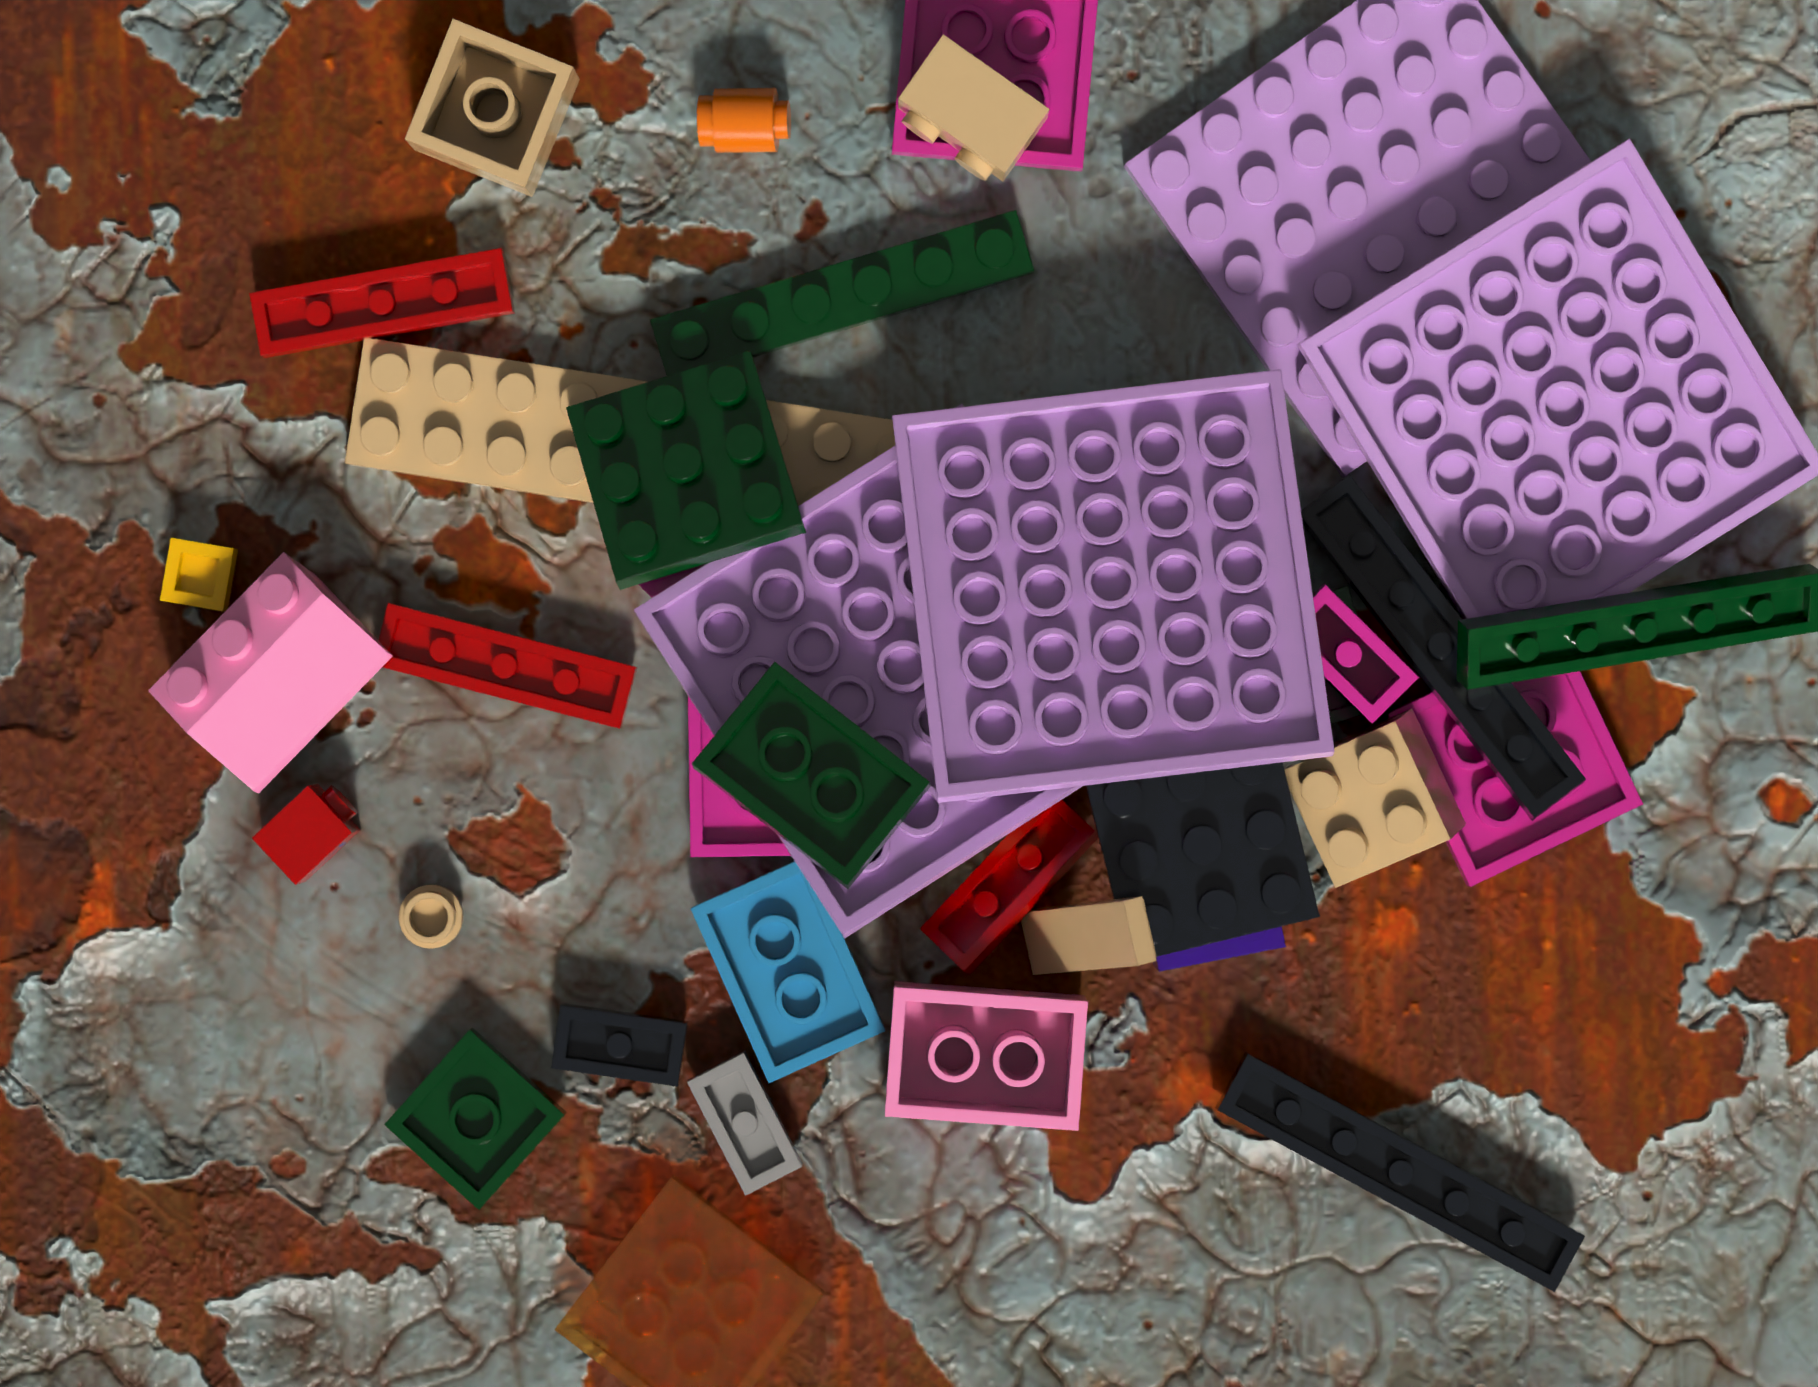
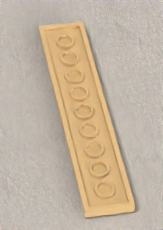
M366 338L363 342L345 464L593 503L566 407L648 381ZM766 400L798 506L895 446L893 420Z

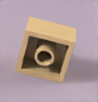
M452 19L405 140L415 151L533 197L580 79L573 66Z
M1412 708L1334 742L1335 752L1331 757L1297 760L1284 768L1291 795L1335 888L1452 839L1466 825Z

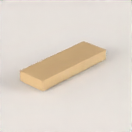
M1142 896L1036 908L1030 910L1021 920L1033 975L1132 967L1156 961L1155 947Z

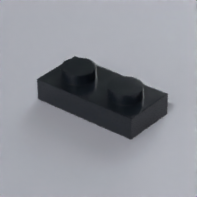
M562 1003L559 1010L551 1068L678 1087L688 1021Z

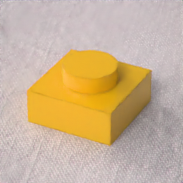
M170 538L160 601L225 612L229 605L238 549Z

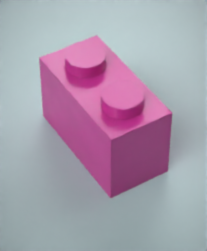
M1323 583L1313 593L1324 676L1373 724L1419 677Z

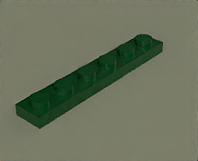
M1013 210L650 319V323L666 376L750 350L752 356L757 357L1033 274L1034 268L1017 211Z
M1804 564L1458 620L1457 681L1469 690L1818 632V569L1811 564Z

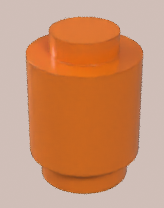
M715 88L713 95H699L697 102L700 147L714 146L716 153L778 152L779 139H790L791 135L789 100H779L777 88Z

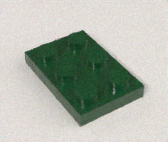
M776 662L770 666L692 762V766L696 771L847 889L851 887L931 787L930 782Z

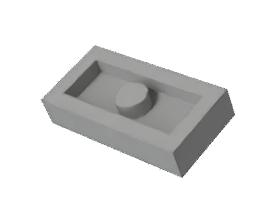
M745 1051L688 1079L687 1083L745 1196L802 1167L803 1163Z

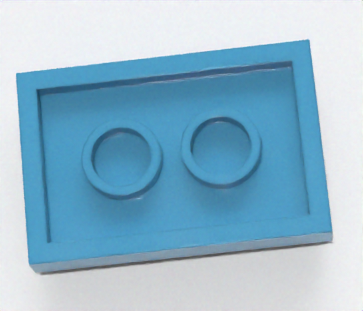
M795 861L690 908L768 1083L886 1031L846 939L838 930Z

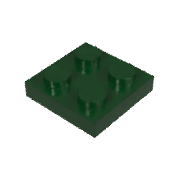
M472 1027L384 1125L480 1210L567 1112Z

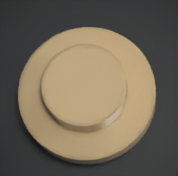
M424 885L414 889L405 897L400 906L399 924L402 932L409 941L422 948L433 949L448 944L458 935L463 924V908L459 899L452 891L440 885Z

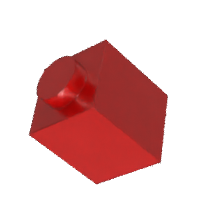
M313 784L303 789L258 831L252 839L285 875L297 885L306 882L361 829L351 820L357 814V810L338 789L331 785L324 791L319 784Z

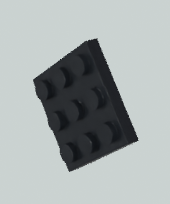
M1283 762L1086 785L1113 899L1142 896L1145 902L1156 957L1320 917Z

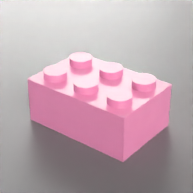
M894 981L885 1117L1079 1131L1088 1000L1085 995Z

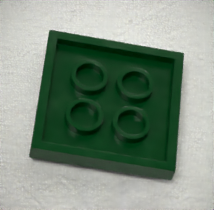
M751 350L566 407L615 581L620 590L806 533Z

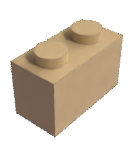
M944 34L898 98V108L906 113L902 123L908 129L931 144L939 136L959 151L954 159L967 171L984 181L987 180L990 174H993L1001 181L1005 180L1047 120L1050 110Z

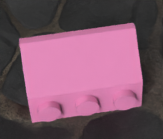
M283 552L148 691L188 735L249 788L259 794L393 655L313 572Z

